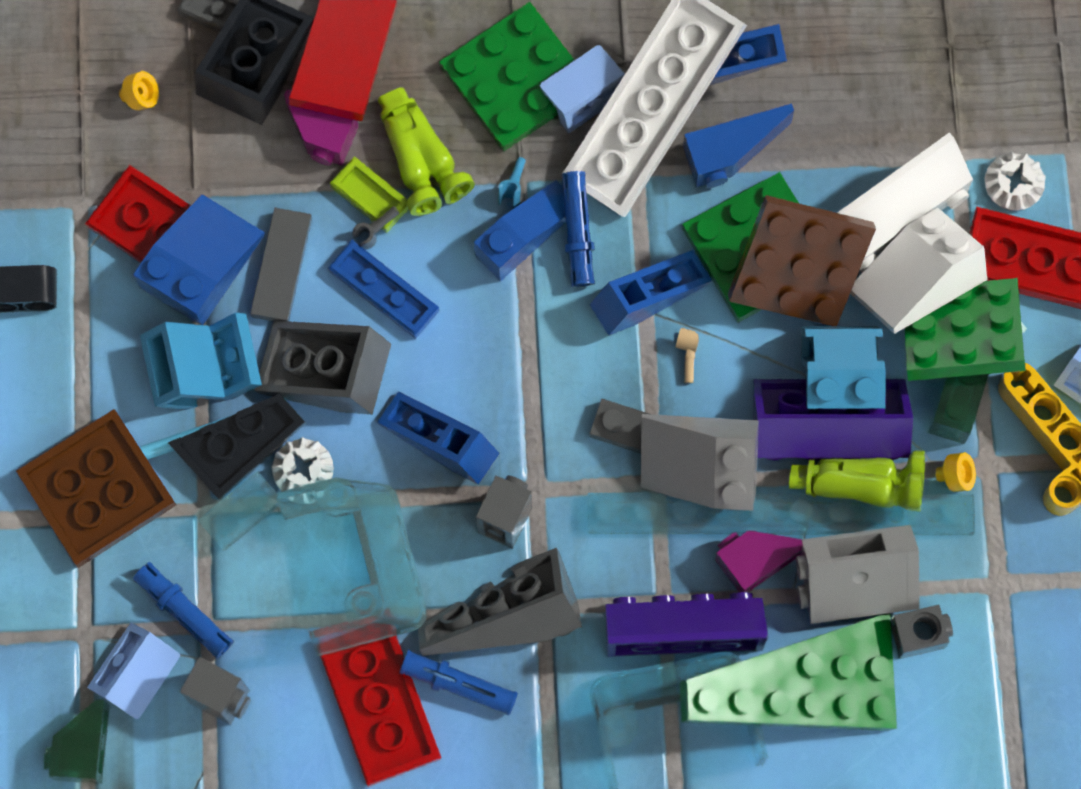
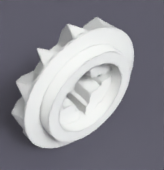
M1010 151L1006 155L996 157L990 164L985 175V187L989 197L1000 207L1015 211L1024 210L1033 206L1042 196L1046 175H1043L1040 163L1029 158L1027 153L1015 154ZM1020 169L1022 174L1021 180L1026 185L1019 184L1010 193L1011 186L1009 185L1011 180L1006 178V175L1013 176Z
M303 437L299 440L287 441L275 453L273 466L271 467L273 478L278 488L286 495L297 499H308L322 493L330 484L334 470L329 451L318 441L308 440ZM297 455L303 462L313 461V464L308 467L310 481L301 473L292 474V471L296 469L294 456Z

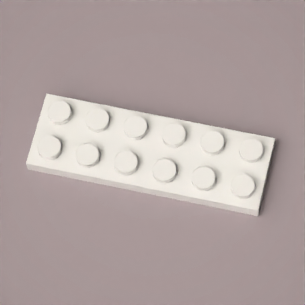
M671 0L563 173L585 171L586 193L619 215L626 217L747 25L709 0Z

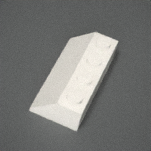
M950 132L838 212L872 221L875 224L876 231L861 265V273L872 264L908 224L936 208H939L941 211L947 206L954 209L969 197L967 192L973 179L955 138Z

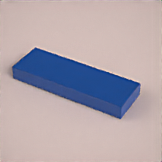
M353 240L348 243L328 267L331 274L415 339L440 311L436 304Z

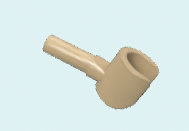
M681 328L675 348L686 350L684 383H694V359L699 336L695 331Z

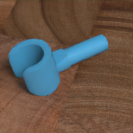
M517 158L509 180H504L499 184V205L502 204V200L505 198H513V208L520 205L521 186L519 182L526 163L524 158Z

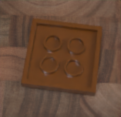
M765 195L729 289V301L830 326H837L876 231L874 222Z
M115 409L16 470L78 568L177 506Z

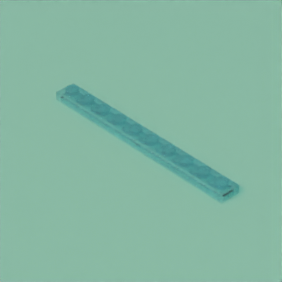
M588 493V534H732L734 532L744 534L750 530L774 535H839L911 525L914 535H974L975 533L974 494H923L921 511L917 512L905 510L899 506L881 508L853 499L813 497L806 494L756 493L753 511L715 509L662 493Z

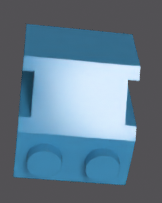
M235 312L210 326L164 322L140 335L155 407L191 409L198 407L197 399L229 400L262 385L246 313Z
M801 326V364L806 368L807 409L885 408V361L878 357V337H883L882 328L878 326ZM809 337H813L814 357H809Z

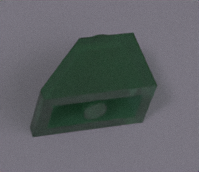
M96 699L53 736L52 747L47 746L44 754V769L49 770L48 776L53 780L102 784L110 705L105 700Z

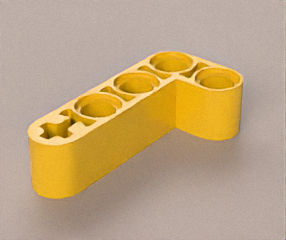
M1025 363L1026 371L1007 372L1002 375L998 384V392L1004 402L1063 470L1044 491L1043 504L1050 513L1057 516H1065L1081 505V423L1031 365ZM1021 379L1025 383L1023 387L1019 385L1015 388L1011 385L1012 380L1017 382ZM1032 393H1035V395L1031 398V400H1030L1029 403L1027 404V403L1024 401V400L1026 399V397H1028V399H1029V397L1031 396V394H1032ZM1044 406L1048 408L1052 418L1049 420L1038 418L1034 413V407ZM1059 436H1071L1076 442V449L1068 450L1061 446ZM1057 487L1066 488L1072 495V502H1060L1055 496L1054 489Z

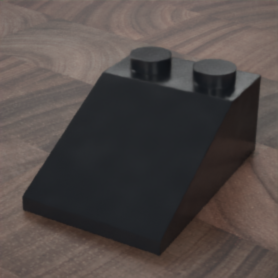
M239 0L195 71L196 95L262 125L281 94L313 24L314 17L277 0Z

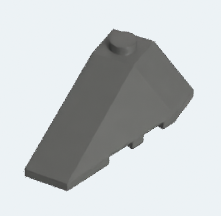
M557 547L518 563L510 568L513 575L496 586L491 581L480 587L482 593L477 598L467 604L456 602L418 626L419 650L421 654L425 656L543 642L558 636L568 635L573 630L582 627L579 604Z

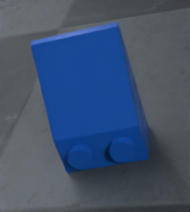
M202 194L155 242L133 276L141 289L199 325H204L265 236V232Z

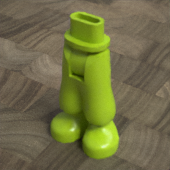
M403 87L380 96L377 99L382 109L380 118L396 156L402 181L406 187L414 192L407 200V207L413 216H422L436 212L441 208V198L432 187L429 180L430 176L437 181L441 194L448 205L454 204L469 194L475 186L471 175L465 172L454 173L455 162L453 157L432 129L415 99L409 98Z
M913 451L907 460V465L903 469H897L894 461L891 459L879 457L865 459H821L817 462V465H815V460H809L808 465L792 464L789 489H805L806 495L813 497L853 499L881 508L899 506L905 510L920 512L924 488L925 451Z

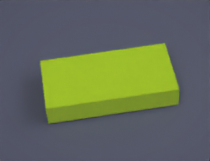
M355 156L330 182L333 190L372 222L376 221L393 206L396 207L400 214L381 228L386 233L408 210L407 199Z

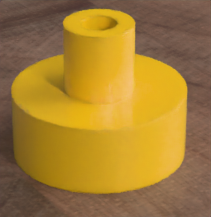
M140 71L125 77L122 88L119 91V96L130 108L140 111L156 105L159 98V89L151 74Z
M954 453L947 455L944 465L936 468L935 475L937 481L945 482L950 491L962 492L970 491L974 487L976 470L973 459L968 453Z

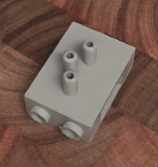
M911 525L802 539V556H796V566L799 580L804 579V585L797 586L800 608H807L811 624L919 609V549Z

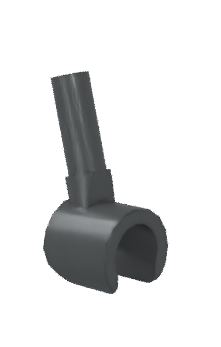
M393 206L376 221L374 220L370 224H357L353 228L352 234L356 238L362 232H370L369 238L360 244L362 248L370 249L377 241L376 233L400 213Z

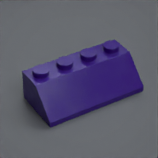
M753 379V420L759 421L757 458H766L768 460H781L783 458L819 460L821 458L860 459L879 457L896 460L898 458H909L911 454L913 414L906 379H886L885 408L807 409L806 379Z
M750 592L730 594V599L714 600L713 594H695L691 596V601H675V596L661 595L652 597V602L636 603V598L618 597L613 599V604H605L607 657L763 651L768 639L763 598H753V593Z

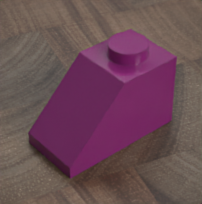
M286 89L284 98L287 109L307 153L310 154L314 161L320 164L330 166L331 163L342 166L359 128L358 121L290 106L289 97L291 90Z
M750 530L741 536L734 532L717 545L720 550L716 553L715 561L738 592H750L796 560V556L802 555V539Z

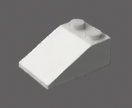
M936 208L908 224L857 278L850 294L895 334L986 281L987 271L984 246L939 208Z

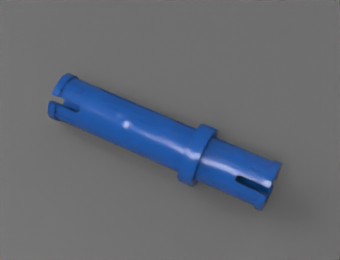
M571 171L561 174L568 243L564 247L565 253L569 255L571 287L595 285L592 264V251H595V243L591 242L585 171Z
M151 562L146 563L135 574L133 580L157 602L156 606L161 611L166 610L216 659L220 658L221 654L223 655L231 647L234 640L218 628L208 616L182 593L183 588L178 583L173 584Z
M410 650L407 651L399 672L400 674H406L431 684L432 690L439 691L441 688L473 702L501 711L508 716L510 715L518 692L510 691L482 678L449 666L450 662L442 660L439 663L415 654ZM423 668L434 671L443 676L452 678L455 680V682L449 681L442 677L426 672L423 670ZM462 683L490 693L493 697L462 686Z

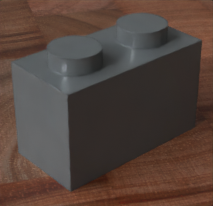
M496 475L476 515L478 533L513 549L532 510V491L527 489L528 484L514 476L507 475L503 479Z
M201 657L197 659L180 690V693L190 704L230 725L235 717L238 719L242 718L251 701V698L247 696L250 690L241 678Z

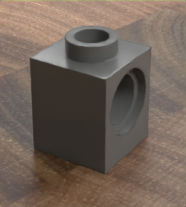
M940 604L896 614L891 619V629L899 659L945 649L950 643L949 637L953 636L950 617L947 613L942 614ZM918 622L928 624L932 628L933 637L929 640L918 638L913 630L914 624Z

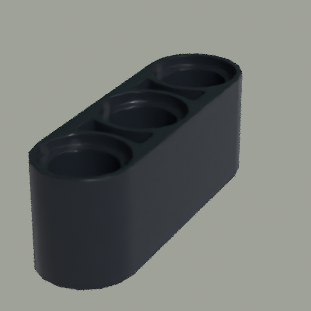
M46 265L0 266V313L49 311L57 308L56 268Z

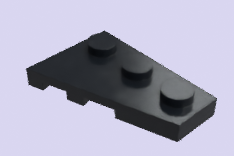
M277 394L238 411L236 414L204 426L198 431L172 440L168 444L219 500H222L302 428L306 422L280 394Z

